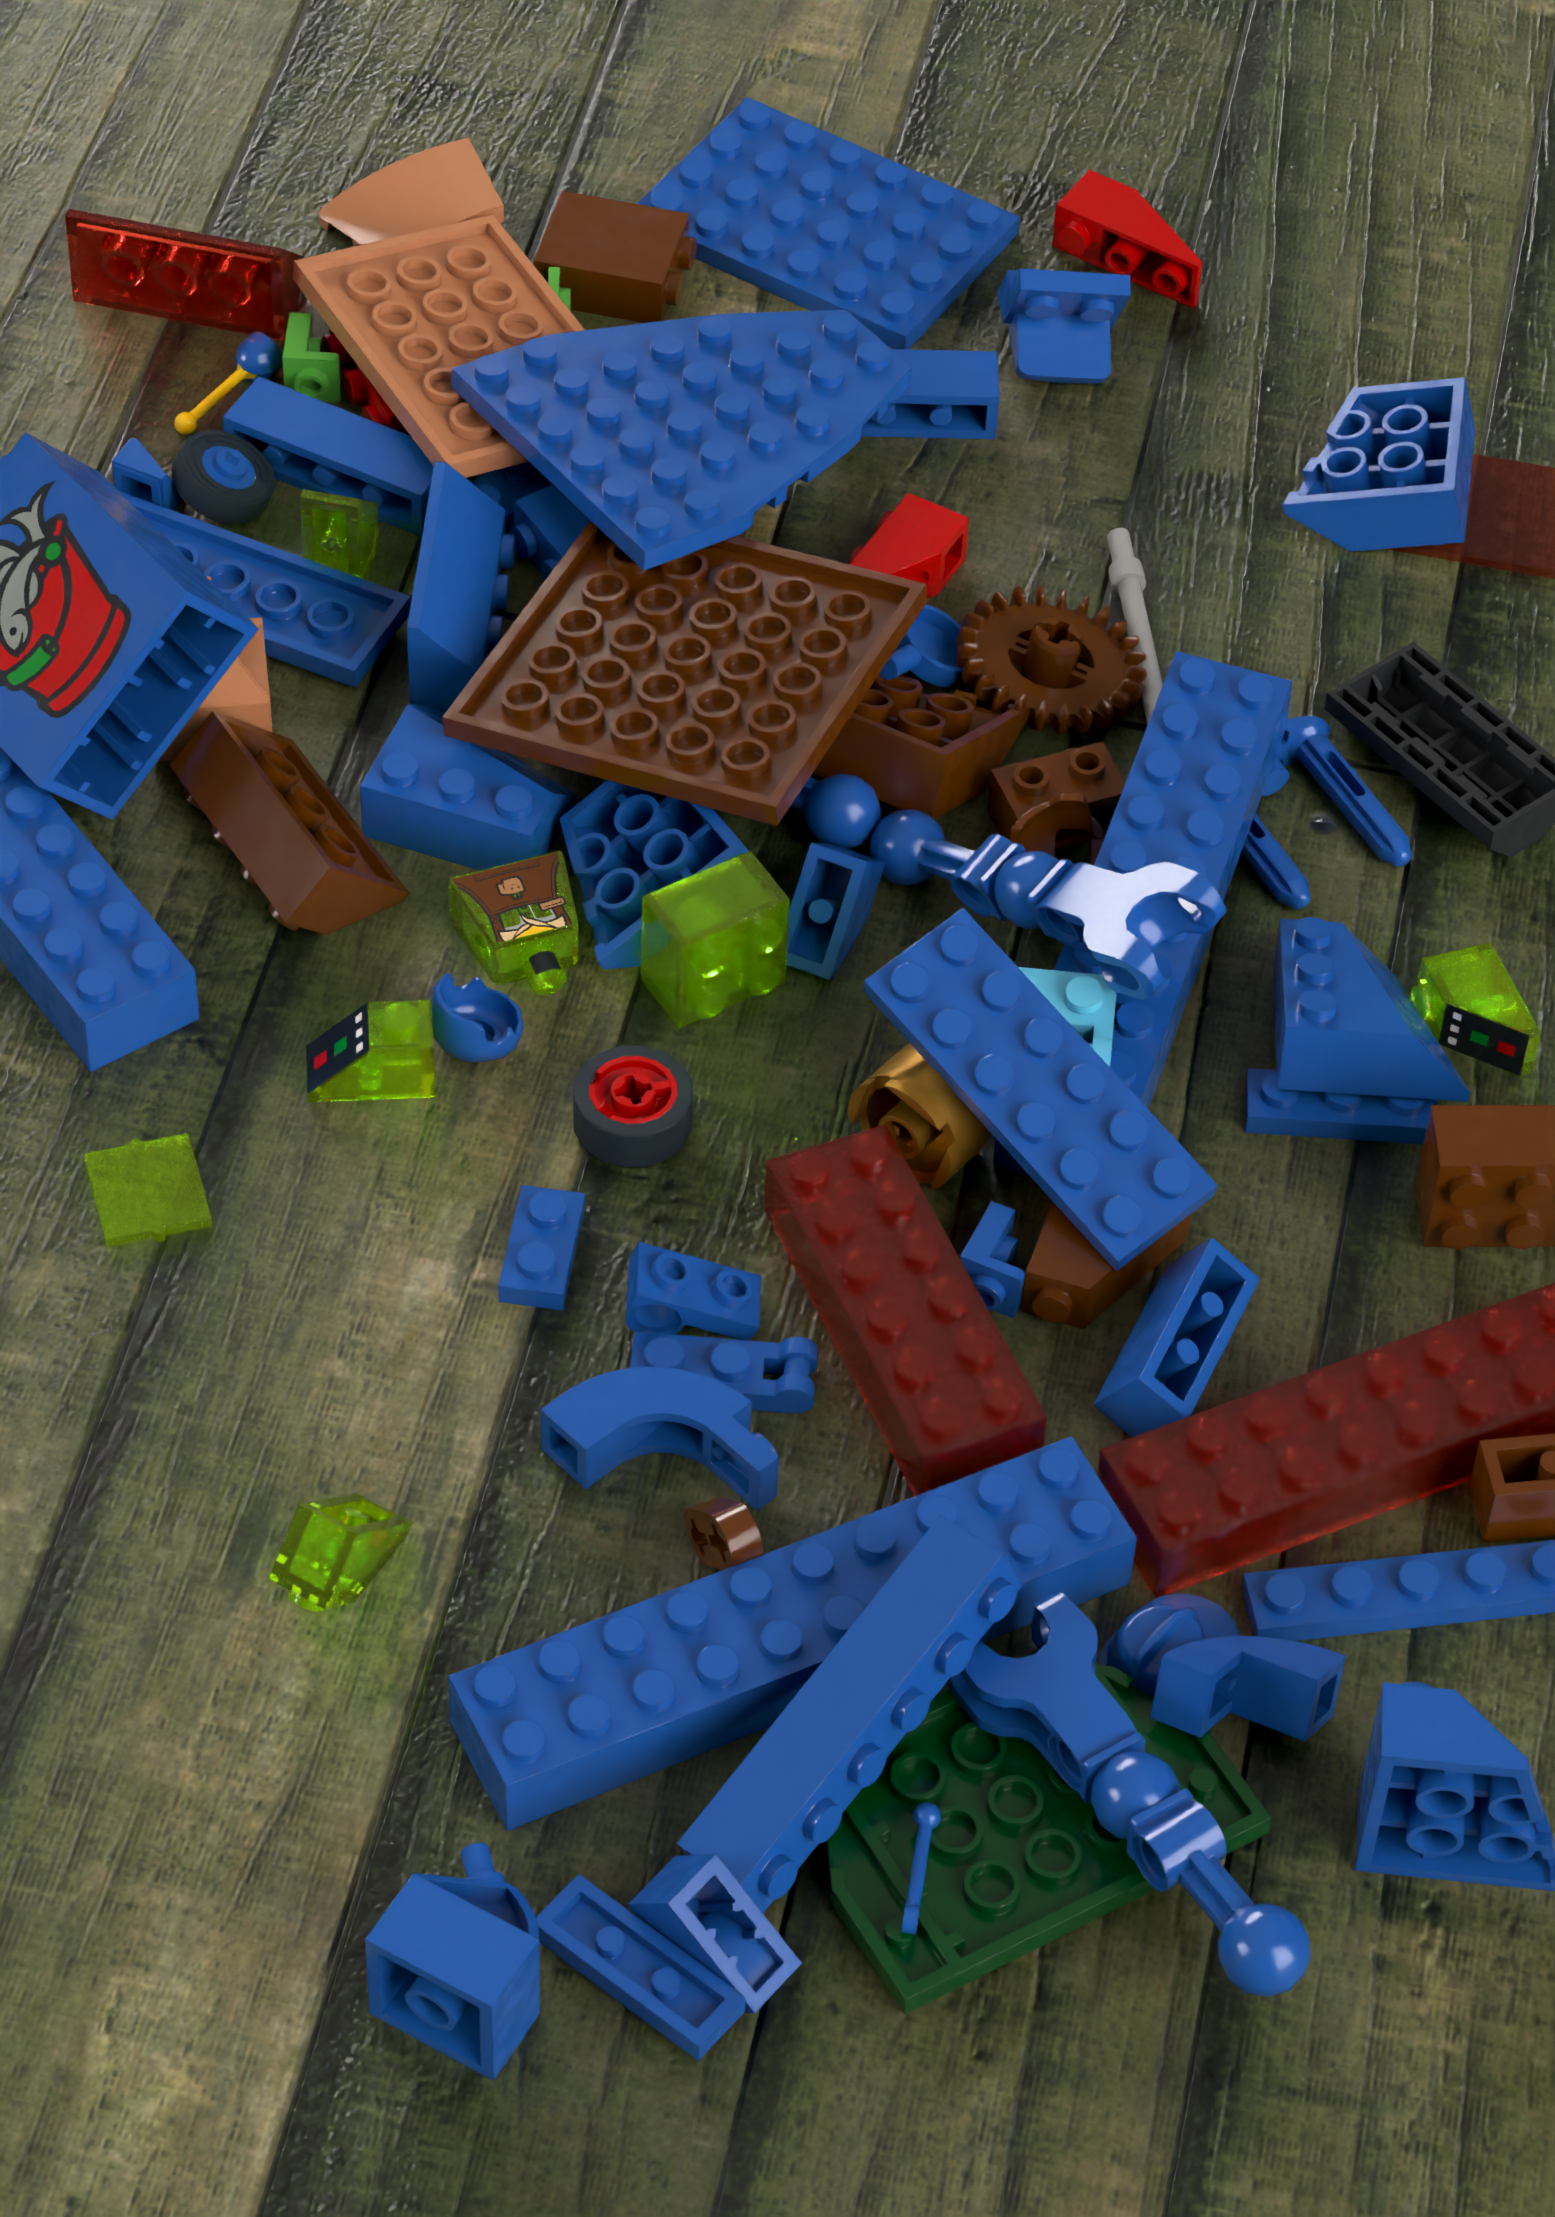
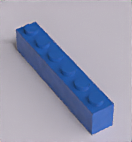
M940 1515L678 1841L677 1845L684 1855L716 1854L762 1913L766 1911L774 1900L784 1896L795 1882L798 1869L816 1846L827 1841L835 1833L841 1822L842 1813L862 1788L868 1787L880 1776L884 1769L886 1758L907 1732L913 1731L922 1723L928 1713L930 1702L950 1677H954L964 1670L979 1640L994 1622L1002 1620L1013 1607L1016 1595L1021 1589L1022 1584L1006 1555Z

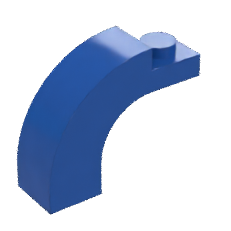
M670 1367L625 1368L607 1372L583 1381L541 1409V1450L585 1489H588L614 1468L629 1459L645 1454L671 1453L691 1458L706 1466L756 1511L777 1496L779 1457L772 1444L758 1432H750L752 1401L732 1387L709 1376Z

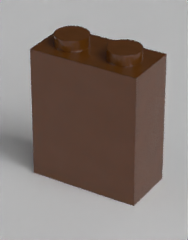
M561 191L533 259V265L547 283L549 267H560V288H571V310L640 323L664 321L669 305L677 306L679 304L684 279L682 271L683 269L690 271L693 267L697 239L689 237V213Z

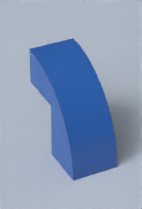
M1224 1636L1193 1641L1181 1645L1162 1656L1150 1718L1197 1737H1202L1230 1712L1306 1742L1334 1716L1346 1655L1306 1643L1270 1637Z

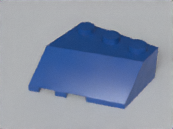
M1466 377L1352 388L1326 431L1328 441L1318 457H1311L1303 469L1305 480L1297 492L1290 491L1282 504L1284 514L1350 552L1425 545L1438 546L1465 542L1475 440V424Z
M607 780L559 818L574 874L579 879L585 902L582 905L585 916L593 929L597 944L594 946L596 957L603 969L676 964L773 887L745 845L719 815L709 807Z
M1306 917L1300 920L1280 918L1272 976L1277 1089L1468 1102L1470 1091L1398 978L1342 922H1327L1315 917Z

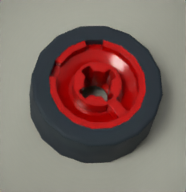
M644 1045L617 1046L597 1053L581 1067L573 1083L574 1132L584 1149L607 1163L621 1167H647L667 1160L685 1145L693 1128L692 1080L679 1061L664 1051Z

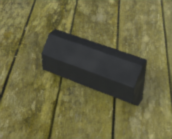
M1414 641L1327 692L1324 710L1489 849L1512 857L1546 836L1555 824V757Z

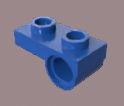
M639 1242L630 1255L628 1265L626 1325L632 1332L673 1335L680 1332L685 1325L732 1338L750 1341L759 1329L761 1275Z

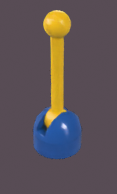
M261 332L250 334L240 343L236 350V371L190 412L178 414L174 420L176 430L183 435L193 433L197 427V420L244 378L250 382H254L258 376L264 379L271 378L283 367V354L277 344Z

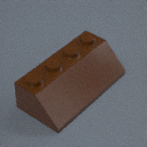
M212 711L169 765L185 786L182 789L184 797L193 806L205 813L213 824L210 829L213 836L222 845L234 852L242 863L239 867L241 874L252 885L262 890L271 902L269 906L270 913L285 927L295 931L301 927L327 935L402 903L409 895L408 890L292 739Z

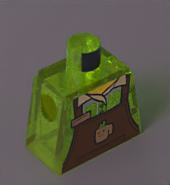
M561 850L449 878L450 921L452 926L492 982L504 985L528 979L533 992L538 995L552 994L564 986L567 981V974L564 969L573 967L578 962V920Z

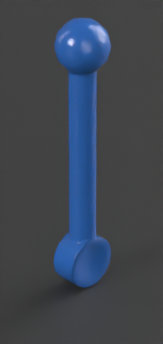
M930 1802L919 1804L913 1813V1820L918 1826L901 1933L916 1935L932 1829L937 1827L941 1820L939 1808Z

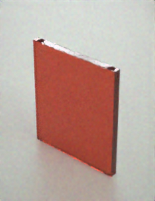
M1473 454L1465 542L1438 546L1425 545L1389 548L1388 550L1555 579V468Z

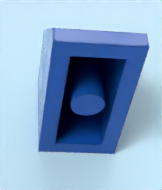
M811 843L773 960L816 976L833 980L867 922L885 862L831 843Z

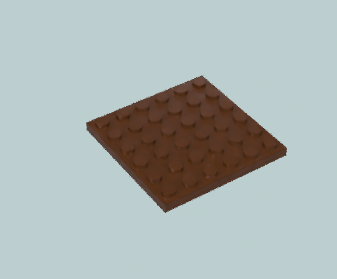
M590 520L443 715L444 736L777 826L926 605V584L738 536L643 571Z

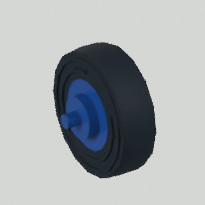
M219 430L198 431L188 437L179 449L171 468L173 484L180 497L190 507L213 521L230 525L249 523L260 516L267 507L276 486L274 471L271 465L256 447L235 434Z

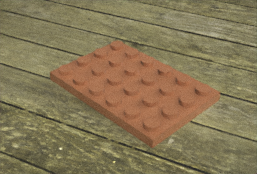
M493 214L294 260L292 279L433 466L434 462H445L462 476L468 478L529 462L451 388L452 368L477 360L482 356L491 355L523 344L534 338L550 334L583 331L585 329Z

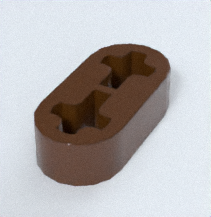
M717 1497L685 1510V1523L688 1535L698 1557L706 1566L725 1570L764 1554L756 1522L743 1503Z

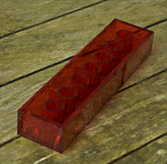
M1555 1283L1100 1449L1097 1476L1137 1537L1134 1563L1155 1598L1173 1593L1467 1482L1471 1479L1480 1440L1554 1434Z

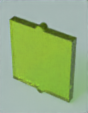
M188 1133L145 1142L134 1138L130 1141L129 1145L84 1154V1162L106 1247L151 1238L157 1242H162L166 1239V1235L212 1226L211 1214Z

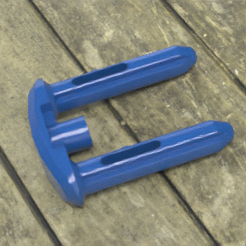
M1316 716L1288 718L1287 727L1262 796H1268L1280 790L1289 779V772L1285 766L1300 760L1380 860L1395 867H1403L1408 864L1412 857L1408 836L1360 779L1358 773L1328 739L1330 726L1322 718ZM1255 813L1241 855L1278 902L1294 910H1301L1308 906L1311 901L1308 880Z

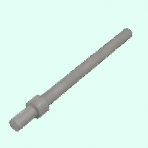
M1115 528L1107 535L1112 559L1108 573L1112 591L1120 597L1124 619L1127 622L1128 636L1136 635L1139 637V643L1133 651L1146 654V659L1138 667L1146 669L1147 672L1146 679L1140 685L1141 698L1148 726L1163 683L1142 592L1146 587V579L1141 561L1134 556L1129 531L1125 528Z

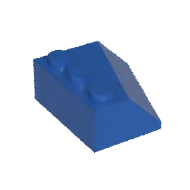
M407 704L360 785L362 831L366 837L480 871L549 855L562 831L559 818L576 805L577 794L510 753L444 736L442 717L445 713L430 705Z
M1383 1682L1357 1795L1355 1871L1555 1891V1840L1528 1758L1456 1690L1433 1688L1421 1682H1406L1403 1684Z

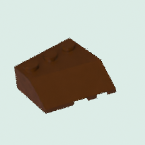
M879 674L810 777L813 779H824L836 773L859 776L874 788L878 800L900 808V810L916 809L925 812L935 820L990 787L991 769L999 768L1003 764L1028 720L1030 708L1025 707L1022 711L1015 710L1016 705L1009 703L1007 712H995L977 707L978 695L956 690L954 694L935 693L930 695L922 693V685L916 679L898 676L892 680H886Z

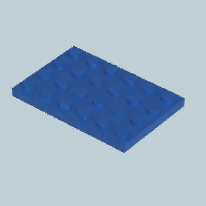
M746 97L637 203L639 205L689 213V237L697 239L695 259L810 311L847 310L887 346L894 349H910L1019 234L1020 216L749 97Z

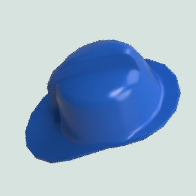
M1185 1593L1164 1595L1126 1617L1121 1627L1106 1642L1098 1655L1097 1663L1104 1666H1113L1134 1678V1687L1154 1697L1163 1655L1193 1641L1224 1636H1240L1235 1620L1220 1605L1203 1596Z

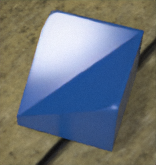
M130 438L112 460L114 487L120 492L175 511L183 499L176 490L173 480L162 470L136 438Z

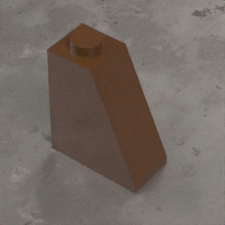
M1053 1202L1026 1269L1021 1311L1039 1316L1041 1319L1051 1323H1064L1085 1329L1186 1241L1190 1230L1192 1213L1116 1272Z

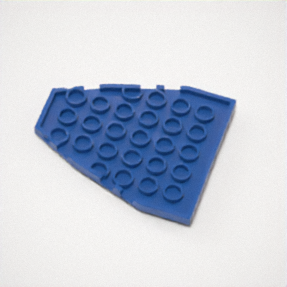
M847 310L733 313L550 334L534 338L523 344L491 355L482 356L477 360L452 368L451 388L645 571L744 533L753 526L754 512L763 505L767 504L776 508L786 500L787 487L797 479L809 483L849 452L861 440L862 426L869 419L878 421L887 412L888 403L899 399L910 387L912 366Z

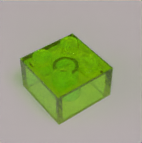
M752 851L642 896L641 980L678 1029L700 1019L711 1018L723 1009L753 996L767 994L776 986L786 982L790 899Z

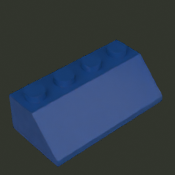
M434 462L407 624L410 704L434 706L443 713H446L503 637L504 618L503 616H496L497 609H508L510 576L504 575L503 569L514 568L516 535L506 534L505 509L445 462Z

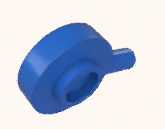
M925 605L879 673L880 676L886 680H892L910 670L922 680L936 686L951 687L956 685L962 679L961 676L964 669L958 667L955 661L958 651L955 641L961 626L945 612L933 606Z

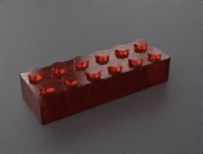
M887 1125L878 1126L766 1160L764 1210L913 1495H920L1042 1448L1044 1446L1047 1416Z

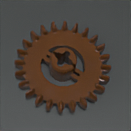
M1042 585L1037 587L1032 604L1026 603L1025 594L1020 586L1015 587L1009 606L1007 598L1000 591L994 593L991 604L984 600H979L974 613L968 612L965 615L962 627L957 634L955 646L958 651L955 661L958 667L963 668L961 677L964 682L970 687H975L973 694L978 695L977 698L980 701L992 700L991 710L1005 713L1009 703L1016 705L1015 710L1022 711L1025 707L1030 708L1027 721L1031 722L1034 730L1043 731L1046 725L1052 726L1055 733L1066 734L1068 727H1073L1078 733L1090 732L1091 725L1097 728L1108 727L1111 725L1112 719L1120 720L1126 717L1129 708L1139 703L1141 696L1140 684L1146 679L1147 672L1146 669L1138 667V665L1146 659V654L1133 651L1139 643V637L1136 635L1125 637L1127 630L1126 620L1116 622L1110 629H1106L1110 615L1109 606L1103 608L1096 617L1091 619L1087 617L1089 607L1088 595L1082 599L1078 607L1070 610L1067 607V591L1065 588L1060 591L1054 604L1048 605L1045 601V592ZM1079 656L1087 666L1078 662ZM1011 663L1022 667L1021 674L1014 668V666Z

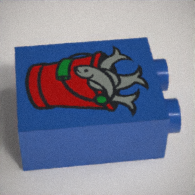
M25 432L11 452L0 457V747L38 787L113 820L259 628L100 472Z

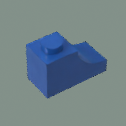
M716 1854L674 1856L628 1904L638 1918L746 1997L744 2013H756L802 1964Z

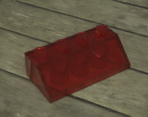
M68 209L65 214L73 301L248 335L253 332H261L271 339L285 341L289 312L299 313L305 300L304 293L292 279L294 260L303 259V256L288 250L74 209Z

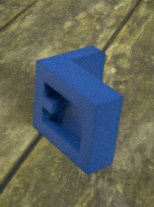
M991 1201L960 1256L955 1296L969 1301L979 1309L995 1311L1014 1318L1021 1306L1025 1272L1020 1268L1012 1266L1020 1243L1018 1239L1012 1237L1015 1210Z

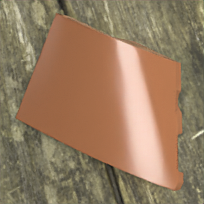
M469 137L438 145L394 162L358 181L318 211L321 227L326 230L335 227L352 239L353 247L492 214L500 223L504 222V204Z

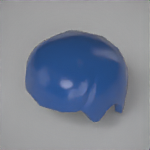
M450 973L440 978L433 987L428 1007L430 1034L445 1054L466 1062H487L504 1058L516 1049L523 1033L524 1025L521 1008L512 999L502 992L486 987L480 977L473 978L463 986H454V978Z

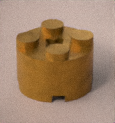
M911 1044L903 1047L856 1088L848 1104L851 1126L859 1119L863 1132L866 1135V1138L859 1143L866 1156L882 1173L902 1186L913 1189L920 1183L931 1184L929 1190L939 1188L994 1137L956 1095L941 1075L926 1062Z

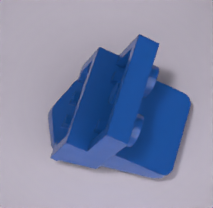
M1022 268L1019 270H1008L997 291V299H999L1002 324H1008L1016 374L1023 379L1053 383L1105 382L1111 373L1110 330L1113 328L1131 296L1130 275Z

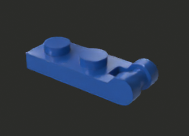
M634 1331L630 1368L659 1366L693 1371L723 1382L752 1401L751 1410L794 1414L807 1412L814 1405L815 1384L810 1379V1374L817 1368L819 1349L814 1341L804 1337H790L781 1343ZM764 1374L783 1375L778 1380L763 1379Z

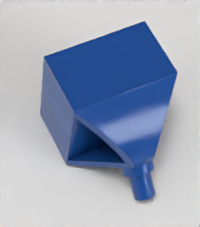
M474 1843L463 1848L460 1853L466 1878L413 1873L366 1937L369 2012L376 2018L494 2081L540 2014L539 1926L532 1908L518 1888L506 1883L502 1873L495 1871L488 1845Z

